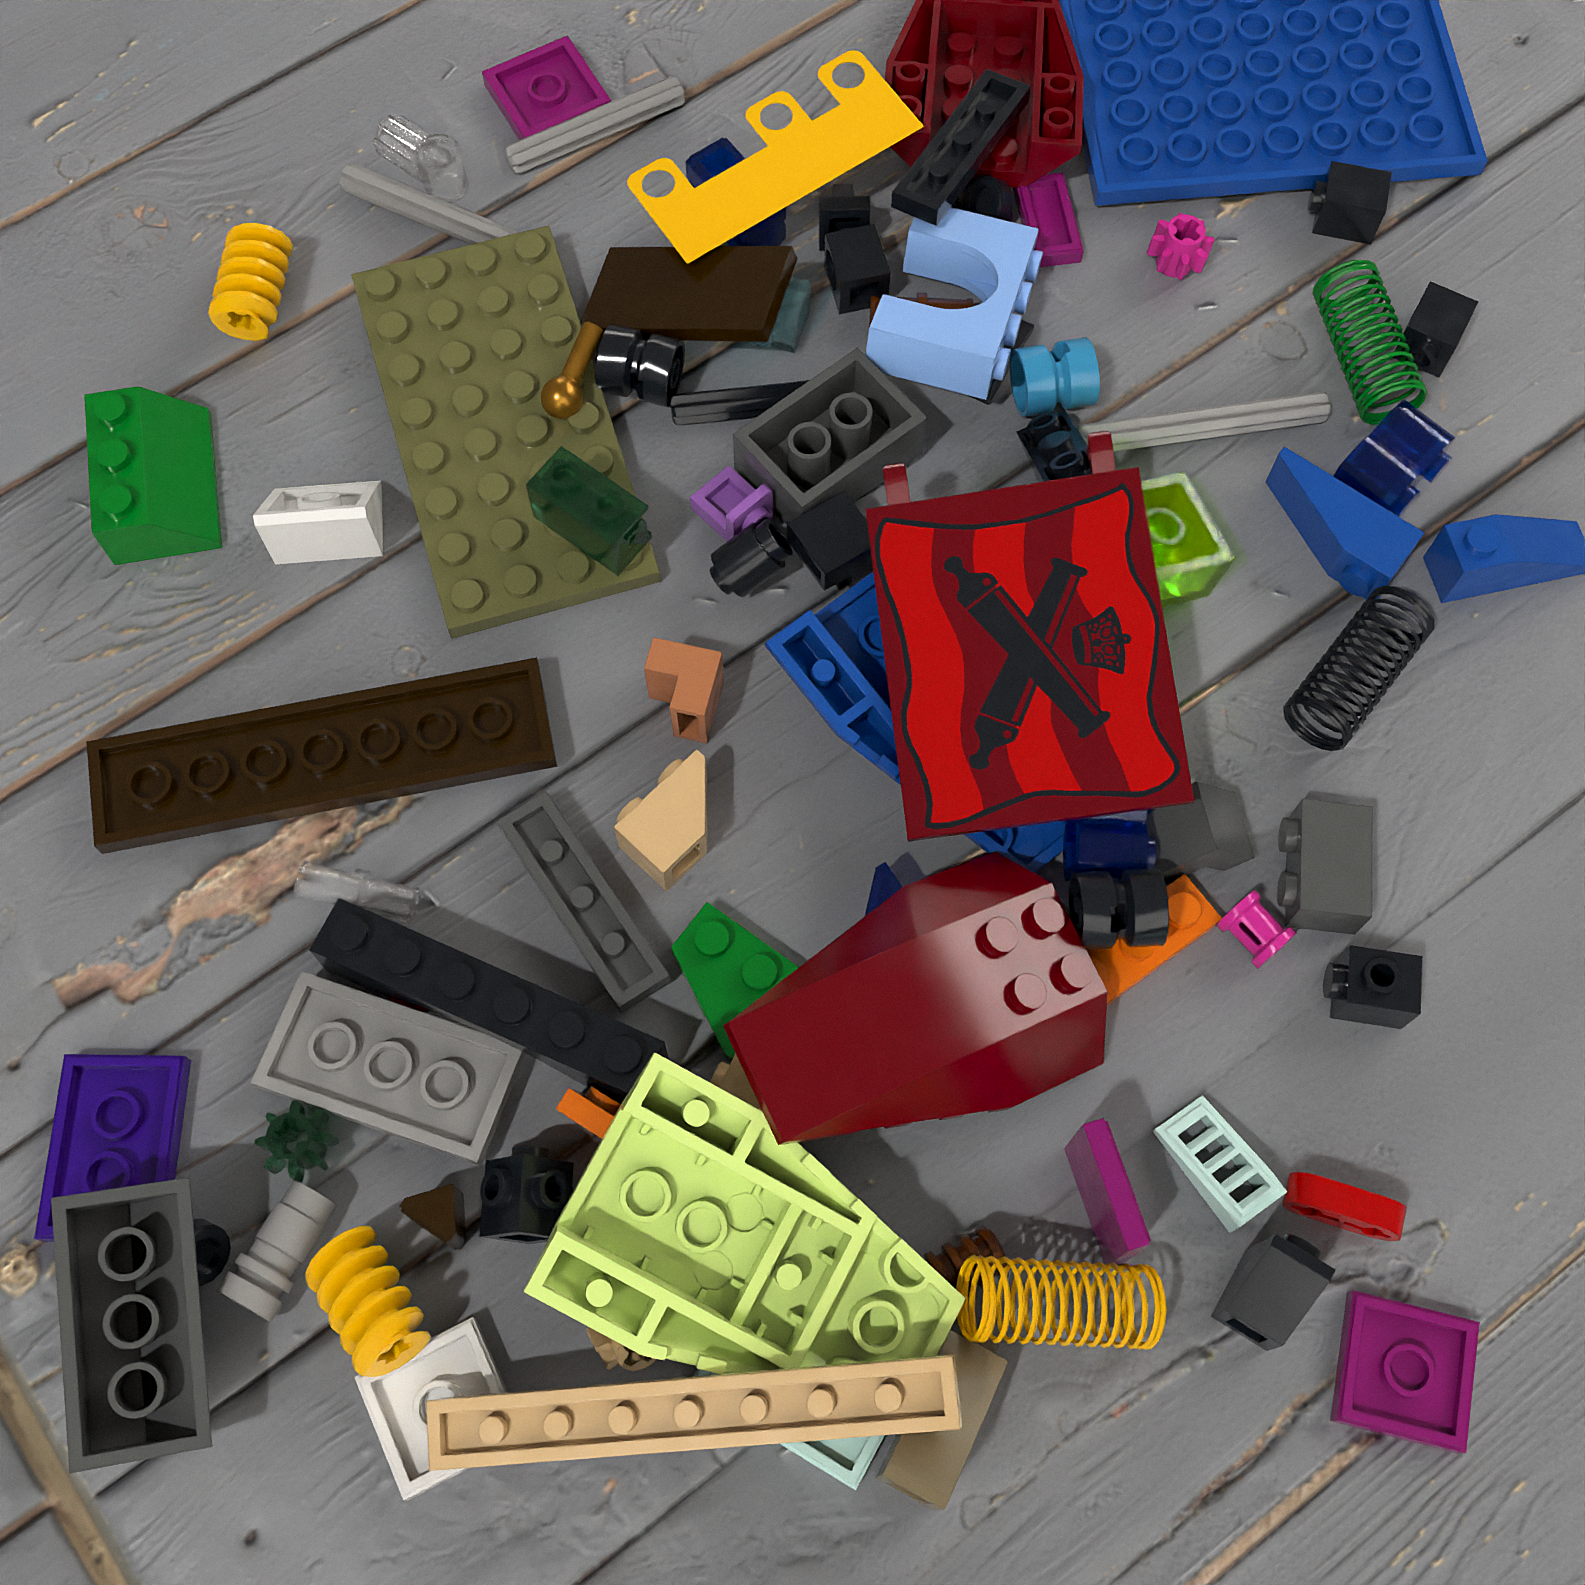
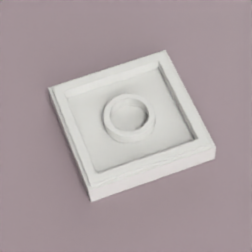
M474 1317L430 1338L427 1345L402 1367L386 1375L376 1377L358 1375L354 1377L404 1501H408L469 1469L429 1471L426 1401L435 1398L507 1392L477 1319Z

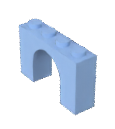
M952 207L949 208L937 226L914 217L908 232L902 272L960 286L976 295L983 303L963 309H943L883 294L869 327L866 356L883 374L986 400L993 379L1003 381L1011 349L1004 348V345L1011 347L1015 345L1022 316L1015 314V312L1025 314L1033 285L1030 282L1035 283L1039 272L1043 252L1034 250L1039 229Z

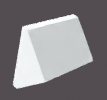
M381 481L276 488L253 514L255 528L275 564L383 556Z

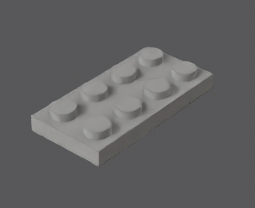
M301 971L250 1083L263 1091L481 1166L526 1053L485 1033Z

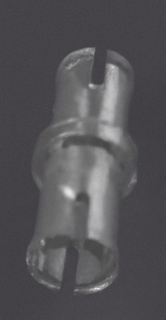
M304 861L299 868L298 873L305 875V879L321 883L296 878L294 887L295 897H305L334 905L338 898H341L380 916L401 920L407 924H411L415 917L416 911L411 910L410 905L394 901L418 906L420 899L419 887H409L371 878L370 871L356 869L353 873L313 864L311 861Z

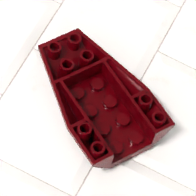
M1059 0L915 1L886 61L885 81L924 126L890 146L899 157L910 167L914 164L986 69L1031 85L1028 104L968 184L979 176L988 175L1006 181L1012 188L1028 186L1080 154L1082 147L1084 75Z

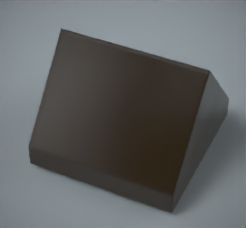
M454 1184L406 1197L399 1205L402 1208L401 1212L455 1251L457 1248L461 1250L465 1245L464 1194Z

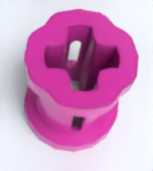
M1254 890L1232 908L1216 926L1222 932L1229 930L1253 955L1251 963L1258 969L1287 944L1297 932L1292 927L1284 928L1259 903L1261 895Z

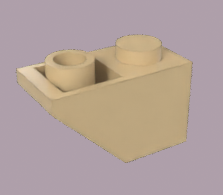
M697 749L686 760L677 759L668 765L658 779V786L644 799L636 797L631 800L619 813L616 819L617 824L614 826L618 847L666 892L707 854V772L705 756Z

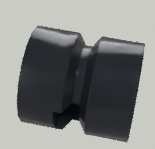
M613 323L608 325L602 337L595 368L596 388L602 389L604 393L621 397H628L635 391L641 401L669 408L671 406V396L677 394L682 378L685 359L684 341L656 333L646 340L639 329Z
M1127 869L1122 871L1118 879H1114L1108 871L1073 872L1069 884V917L1081 939V946H1084L1086 950L1113 948L1117 939H1122L1128 947L1163 946L1168 935L1169 907L1167 889L1160 869ZM1110 907H1115V914H1111Z

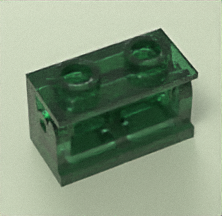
M563 446L551 456L526 484L534 518L617 576L621 574L652 538V532L647 530L646 521L641 518L648 510V505Z

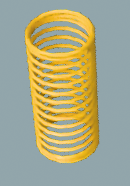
M971 1255L961 1266L957 1279L956 1290L966 1298L957 1315V1320L962 1335L969 1342L982 1343L990 1338L994 1343H999L1004 1339L1008 1344L1018 1340L1023 1345L1031 1340L1035 1345L1042 1344L1045 1341L1049 1346L1055 1345L1057 1342L1062 1346H1067L1072 1342L1076 1347L1083 1346L1085 1343L1089 1347H1095L1099 1344L1101 1347L1106 1348L1112 1344L1116 1349L1126 1345L1129 1349L1147 1350L1152 1349L1161 1339L1165 1327L1167 1307L1163 1282L1157 1271L1148 1264L1130 1266L1127 1263L1119 1265L1113 1262L1103 1264L1100 1261L1091 1264L1088 1261L1077 1263L1074 1260L1063 1262L1060 1259L1051 1262L1048 1259L1037 1261L1034 1258L1024 1261L1020 1257L1010 1260L1006 1256L996 1259L992 1255L985 1258L981 1255ZM977 1263L978 1266H977V1268H976V1270H975V1273H974V1276H973V1278H972L971 1288H970V1293H969V1314H968V1287H969V1280H970V1276H971V1273H972V1269H973L974 1265ZM1006 1263L1007 1265L1003 1268L1001 1264ZM1015 1264H1020V1267L1017 1269ZM996 1268H998L1001 1275L998 1283L997 1295L994 1280V1273ZM1010 1268L1014 1273L1011 1292L1007 1279V1274ZM1023 1269H1025L1028 1274V1278L1025 1283V1289L1023 1288L1021 1280V1274ZM1037 1269L1042 1275L1038 1289L1034 1277ZM1051 1269L1055 1275L1054 1281L1052 1283V1288L1050 1287L1048 1279V1274L1051 1271ZM1064 1270L1069 1276L1065 1288L1061 1277ZM1077 1271H1079L1082 1276L1078 1286L1075 1279V1274L1077 1273ZM1091 1271L1095 1275L1092 1287L1088 1278ZM1104 1272L1108 1275L1105 1287L1101 1277ZM1119 1272L1122 1278L1117 1286L1115 1275ZM1141 1272L1146 1274L1151 1283L1155 1305L1153 1327L1146 1342L1142 1340L1147 1328L1148 1304L1144 1284L1139 1276ZM981 1273L983 1282L982 1318L977 1329L975 1294ZM1136 1281L1142 1303V1321L1139 1335L1134 1324L1135 1307L1133 1292ZM1084 1285L1086 1288L1088 1303L1087 1324L1085 1332L1082 1322V1296ZM1071 1286L1073 1290L1074 1317L1072 1329H1070L1068 1316L1069 1295ZM1097 1286L1100 1290L1102 1307L1101 1324L1098 1332L1095 1322ZM1111 1286L1115 1302V1319L1112 1334L1108 1322V1298ZM1045 1287L1047 1306L1046 1321L1043 1326L1042 1297ZM1057 1287L1059 1288L1060 1296V1320L1058 1329L1055 1317V1299ZM1003 1289H1004V1300H1005L1004 1320H1003V1318H1002V1295H1003ZM1018 1289L1019 1308L1018 1321L1016 1323L1015 1299ZM1030 1289H1031V1291H1032V1302H1033L1031 1325H1030V1320H1029V1294H1030ZM997 1318L1000 1334L995 1337L992 1332ZM1009 1321L1013 1331L1012 1337L1006 1335ZM1023 1322L1027 1336L1024 1338L1020 1336ZM1037 1325L1041 1335L1040 1338L1033 1336ZM1050 1326L1054 1334V1338L1049 1339L1047 1337V1335L1049 1334ZM1065 1328L1068 1338L1063 1340L1061 1335ZM1077 1329L1081 1336L1080 1340H1076L1074 1338L1076 1336ZM1091 1331H1092L1093 1336H1094V1338H1095V1340H1092V1341H1090V1340L1088 1339V1337L1090 1336ZM1104 1332L1108 1338V1341L1101 1340L1104 1335ZM1117 1334H1119L1121 1338V1341L1119 1342L1115 1341Z

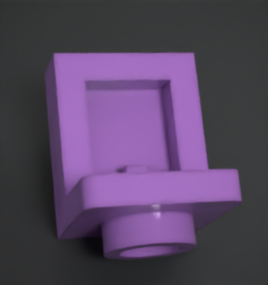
M728 465L690 496V507L725 541H728L752 522L759 525L765 519L772 520L773 490L765 483L754 489Z

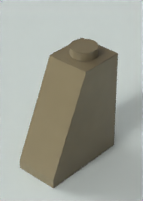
M952 1330L949 1331L937 1356L955 1355L962 1427L957 1430L896 1434L876 1476L877 1479L934 1511L945 1510L1008 1364L1007 1360L995 1354L999 1346L998 1343H994L990 1338L982 1343L969 1342L962 1335V1332L958 1334Z

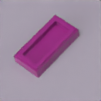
M1063 172L1046 174L1028 186L1013 188L1021 224L1039 229L1034 250L1043 252L1040 267L1080 263L1084 250Z

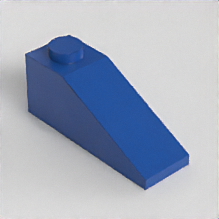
M1285 446L1279 452L1266 479V484L1327 575L1338 581L1350 594L1361 596L1366 600L1375 588L1389 585L1424 534L1423 531Z
M1495 514L1444 525L1423 556V559L1441 603L1585 574V538L1577 521Z

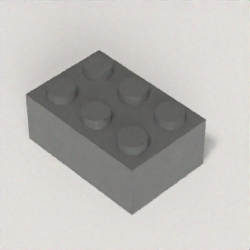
M857 347L733 433L734 469L754 489L765 483L773 490V511L787 524L843 491L848 494L853 502L857 501L884 481V466L894 463H904V465H907L921 455L924 447L927 417Z

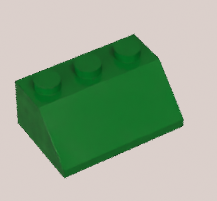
M139 386L84 394L92 534L113 564L120 565L222 548L212 419L209 409Z

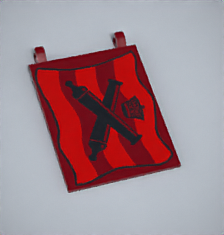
M1109 431L1093 432L1088 435L1087 456L1091 471L1089 475L911 502L904 463L888 464L883 467L888 505L867 508L865 510L908 842L1194 803L1139 467L1115 469L1113 443Z

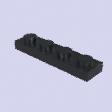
M986 69L892 191L891 208L937 226L1028 104L1031 85Z

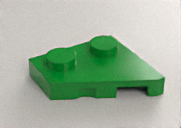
M708 902L704 904L671 946L672 954L684 978L687 979L697 1004L715 1034L725 1059L731 1063L735 1051L723 1026L799 967Z

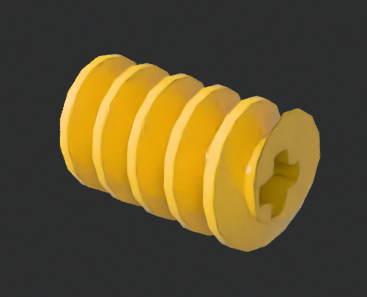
M243 223L234 226L227 232L225 248L222 252L221 265L218 268L217 282L214 285L213 299L210 302L208 314L212 323L229 336L242 340L258 341L267 339L269 335L267 326L276 322L278 315L276 307L280 305L282 297L280 290L284 287L286 279L284 274L288 270V257L291 256L293 244L289 237L276 228L259 223Z
M358 1226L343 1232L323 1246L310 1261L305 1276L308 1287L317 1293L318 1305L325 1313H328V1322L331 1328L337 1334H340L342 1348L349 1355H352L354 1370L360 1376L376 1377L386 1375L413 1359L427 1345L431 1335L428 1331L414 1332L423 1321L424 1314L422 1310L417 1306L405 1308L411 1301L412 1293L406 1286H395L399 1281L400 1273L393 1265L384 1266L388 1259V1253L383 1246H372L377 1236L375 1230L371 1226Z

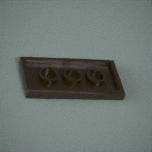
M718 246L687 264L674 247H610L581 319V327L585 321L599 326L603 330L600 339H602L608 325L613 323L639 329L646 340L656 333L682 339L683 341L769 342L798 258L792 246Z

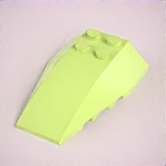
M655 1052L617 1110L560 1214L524 1288V1292L640 1355L663 1361L669 1359L694 1365L697 1369L717 1374L937 1356L966 1299L798 1142L778 1145L761 1110Z

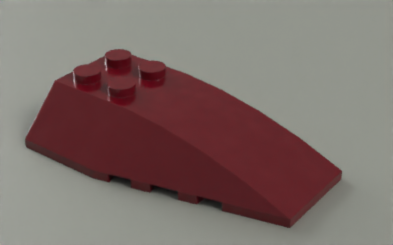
M995 851L903 886L723 1027L777 1144L784 1145L855 1134L861 1130L884 1127L888 1129L907 1126L912 1122L938 1118L939 1120H946L988 1111V1113L1004 1111L1017 1106L1104 1063L1108 991L1084 946H1081V939L1052 883Z

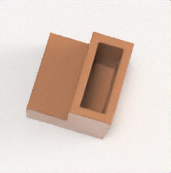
M653 637L644 667L649 698L671 703L669 708L674 737L707 744L724 685L722 652Z

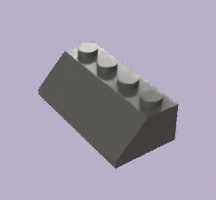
M190 1178L51 1198L69 1474L212 1447Z

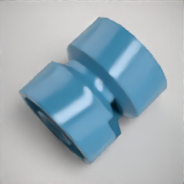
M1087 337L1058 341L1054 344L1052 351H1049L1043 344L1012 350L1009 366L1010 382L1016 408L1022 417L1053 412L1057 403H1060L1065 410L1097 403L1100 391L1098 361L1094 347Z

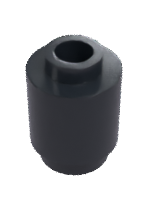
M765 519L759 525L752 522L711 553L713 566L709 571L716 585L724 593L729 595L734 592L740 597H745L782 570L786 565L785 560L793 554V551L785 535L771 520Z

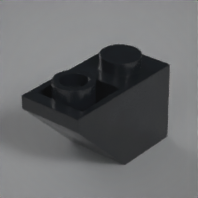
M1274 1234L1244 1252L1211 1317L1266 1351L1281 1347L1286 1343L1328 1285L1336 1269L1319 1260L1321 1252L1306 1240L1292 1234H1285L1284 1237Z

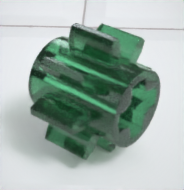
M295 1100L291 1102L288 1113L281 1114L278 1117L269 1112L265 1115L270 1123L266 1136L255 1139L254 1144L273 1154L266 1160L264 1165L266 1170L275 1175L288 1165L290 1178L302 1183L305 1170L315 1166L325 1171L329 1168L323 1158L326 1155L327 1147L339 1144V1139L332 1133L322 1132L321 1129L330 1118L323 1110L319 1108L306 1118L304 1106ZM302 1130L308 1135L307 1141L298 1142L295 1147V1153L287 1149V1143L297 1141L299 1131Z

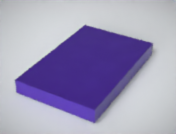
M64 1054L34 1239L41 1242H54L51 1198L175 1180L191 1060L186 1056Z

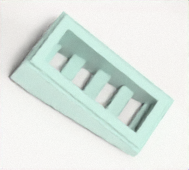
M1203 1095L1153 1131L1229 1233L1244 1225L1287 1193V1190L1274 1173ZM1201 1119L1208 1130L1185 1145L1178 1135ZM1214 1140H1217L1223 1150L1202 1164L1195 1154ZM1232 1160L1239 1170L1222 1183H1219L1212 1173ZM1248 1180L1255 1191L1237 1203L1229 1193Z

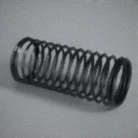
M1381 586L1375 588L1366 602L1355 613L1353 619L1348 622L1335 639L1333 645H1330L1326 654H1323L1319 662L1316 663L1312 671L1298 687L1299 689L1295 690L1292 697L1283 706L1284 718L1289 727L1301 739L1319 749L1328 751L1344 749L1353 737L1352 733L1357 732L1360 728L1359 724H1363L1366 720V715L1373 711V706L1379 703L1380 697L1385 695L1387 689L1394 683L1393 680L1398 678L1400 671L1404 670L1407 662H1410L1414 657V653L1420 649V645L1426 641L1434 630V618L1426 604L1411 592L1399 587ZM1382 594H1391L1404 599L1423 615L1426 621V628L1421 619L1412 610L1400 603L1388 599H1375V597ZM1375 603H1386L1406 612L1418 623L1422 633H1416L1415 629L1404 618L1394 612L1377 608ZM1381 613L1389 615L1394 619L1398 620L1407 629H1409L1411 633L1397 628L1395 625L1387 621ZM1365 620H1370L1376 628L1367 626ZM1358 629H1364L1370 637L1361 635ZM1373 633H1376L1381 637L1385 638L1386 640H1388L1395 648L1385 644ZM1347 638L1349 643H1345L1344 639ZM1352 638H1358L1364 647L1355 644ZM1367 642H1370L1371 644H1373V645H1375L1376 647L1380 648V649H1381L1385 654H1387L1388 656L1379 653L1377 650H1375L1373 647H1371ZM1399 644L1407 645L1408 650L1404 651ZM1341 647L1343 652L1337 651V648ZM1346 647H1351L1357 655L1348 653ZM1361 651L1376 659L1380 664L1369 659ZM1393 653L1400 654L1402 659H1396ZM1339 656H1345L1352 665L1342 662ZM1356 661H1358V662H1360L1361 664H1363L1364 666L1368 667L1372 672H1370V671L1366 670L1365 668H1363V667H1362L1361 665H1359ZM1385 661L1394 663L1395 668H1389ZM1324 665H1328L1329 669H1324ZM1333 665L1340 666L1346 674L1335 671ZM1377 669L1386 671L1388 677L1382 676ZM1351 671L1361 676L1364 680L1358 678ZM1321 673L1323 679L1317 678V674ZM1326 674H1332L1339 683L1330 681ZM1369 677L1379 680L1381 685H1375ZM1314 682L1316 688L1310 687V683ZM1319 683L1327 684L1335 694L1323 690ZM1361 685L1372 688L1375 694H1369ZM1307 691L1309 696H1304L1303 692ZM1313 692L1320 693L1331 705L1317 699ZM1353 693L1365 697L1368 703L1361 702ZM1345 701L1358 706L1361 712L1354 711ZM1297 704H1302L1310 716L1322 726L1341 733L1342 739L1333 738L1318 731L1301 715ZM1291 705H1292V707H1293V709H1294V711H1295L1297 717L1299 718V720L1305 725L1306 728H1308L1310 731H1312L1315 735H1313L1312 733H1310L1309 731H1307V730L1295 719L1294 715H1293L1292 712H1291ZM1311 708L1327 716L1338 728L1326 723ZM1338 710L1350 714L1354 721L1347 720Z

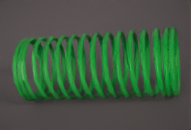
M1351 260L1341 263L1324 273L1314 285L1312 295L1320 309L1319 313L1323 318V323L1327 328L1326 331L1338 356L1337 360L1341 365L1345 380L1349 384V390L1353 394L1352 398L1357 404L1356 408L1362 422L1371 425H1384L1400 420L1417 410L1425 401L1428 392L1424 383L1421 382L1422 377L1420 373H1417L1418 367L1416 363H1413L1414 357L1409 353L1410 347L1405 343L1406 338L1404 334H1401L1402 328L1398 324L1397 316L1394 315L1395 310L1390 305L1391 300L1386 295L1387 290L1383 286L1381 277H1379L1380 273L1376 264L1369 260ZM1369 269L1373 271L1372 274L1359 275L1347 279L1334 287L1325 298L1321 297L1325 288L1339 277L1356 270ZM1361 279H1369L1366 284L1352 288L1335 299H1329L1337 290L1349 283ZM1372 288H1377L1373 294H1367ZM1374 298H1381L1377 303L1365 305ZM1342 306L1339 309H1332L1333 307ZM1378 307H1384L1380 313L1368 315ZM1352 311L1344 318H1336L1340 313ZM1329 313H1334L1332 317L1328 316ZM1381 317H1388L1384 322L1368 326ZM1357 320L1346 328L1340 327L1344 322ZM1333 322H1338L1336 326H1332ZM1386 326H1392L1387 332L1373 335ZM1363 327H1366L1356 332L1351 337H1343L1349 331L1358 330ZM1336 331L1342 332L1339 336L1336 335ZM1373 335L1361 341L1356 346H1348V344H1350L1354 340L1363 339L1365 337ZM1388 336H1395L1391 342L1376 345L1361 355L1351 356L1359 349L1375 345ZM1340 341H1346L1344 345H1340ZM1399 345L1394 352L1379 355L1363 365H1355L1361 359L1375 356L1391 346ZM1344 350H1350L1347 355L1343 354ZM1403 355L1396 362L1383 365L1369 374L1360 375L1366 368L1375 367L1394 356ZM1347 360H1353V362L1348 364ZM1407 365L1402 371L1386 375L1374 383L1363 384L1370 378L1387 373L1397 366ZM1352 369H1358L1355 374L1351 373ZM1410 375L1407 379L1394 381L1400 376ZM1355 379H1361L1358 384L1355 383ZM1378 386H1382V387L1377 388V389H1376L1375 391H1373L1372 393L1367 394V393L1370 392L1373 388L1378 387ZM1360 388H1366L1363 393L1358 392ZM1411 388L1410 390L1406 391L1398 397H1395L1388 401L1374 403L1376 400L1387 394H1390L1397 390ZM1416 389H1420V393L1413 400L1401 407L1381 413L1366 412L1368 407L1377 408L1393 404L1409 396Z

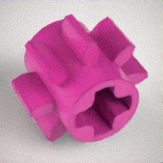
M1179 213L1169 223L1162 219L1158 221L1147 249V255L1156 256L1157 272H1162L1166 276L1182 280L1183 276L1187 275L1191 269L1197 273L1203 271L1215 240L1213 237L1205 236L1206 230L1203 220H1199L1192 215Z

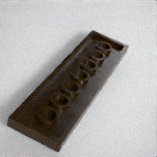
M537 657L86 742L94 847L102 854L558 767Z

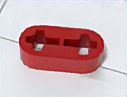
M1304 1172L1289 1173L1286 1186L1287 1193L1284 1195L1282 1204L1287 1210L1370 1238L1384 1241H1400L1407 1210L1404 1204L1391 1198L1315 1174Z

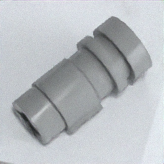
M293 1181L282 1200L276 1203L255 1236L256 1240L246 1255L240 1253L234 1261L239 1266L236 1272L228 1271L216 1291L257 1316L272 1322L283 1304L279 1297L282 1292L289 1294L295 1284L290 1281L299 1265L305 1262L325 1230L323 1227L336 1208V1205L313 1189Z

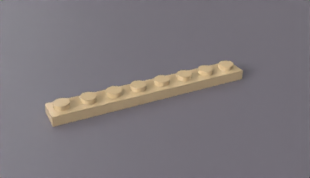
M955 1355L445 1397L426 1401L429 1471L957 1430L962 1427Z

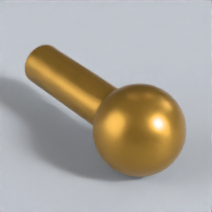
M585 321L561 375L550 379L542 388V406L550 416L556 419H567L575 415L582 407L583 393L579 385L603 333L599 326L591 322Z

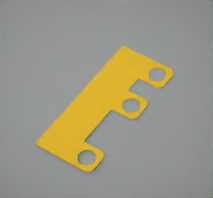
M851 50L822 65L818 70V78L840 103L837 107L811 120L789 93L785 91L775 92L750 106L745 113L746 120L766 143L767 147L695 188L677 165L668 158L657 159L629 176L627 185L684 261L689 264L924 127L923 124L866 57L859 51ZM847 62L858 64L864 70V80L854 88L839 87L832 79V73L838 65ZM774 103L786 105L792 111V121L783 129L772 130L766 128L760 121V114L766 106ZM662 170L673 176L675 180L674 188L666 196L651 197L643 191L642 181L650 172Z

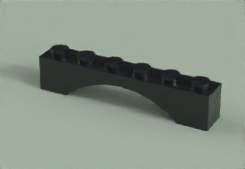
M338 898L309 949L328 972L377 994L418 1005L472 1027L538 1059L589 1089L591 1086H594L620 1103L623 1102L654 1052L669 1059L665 1042L341 898Z

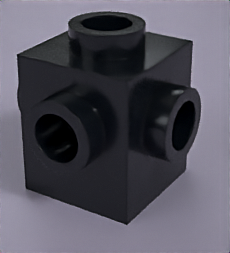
M515 1146L512 1148L511 1156L486 1160L485 1175L480 1187L482 1210L479 1237L525 1244L547 1242L560 1214L573 1193L574 1163L549 1158L550 1150L539 1146Z

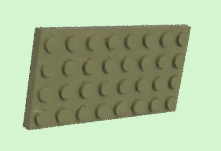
M549 225L351 274L451 639L661 582L658 564L602 389L596 388L595 367L592 358L579 385L583 393V404L575 415L567 419H556L544 410L541 403L542 388L550 379L561 375L581 330V323Z

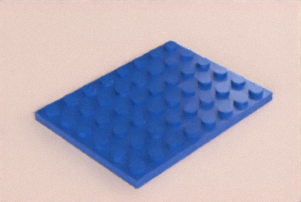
M1059 0L1084 75L1082 145L1095 206L1310 189L1313 187L1315 180L1324 181L1331 161L1392 172L1390 182L1481 175L1488 162L1439 0Z

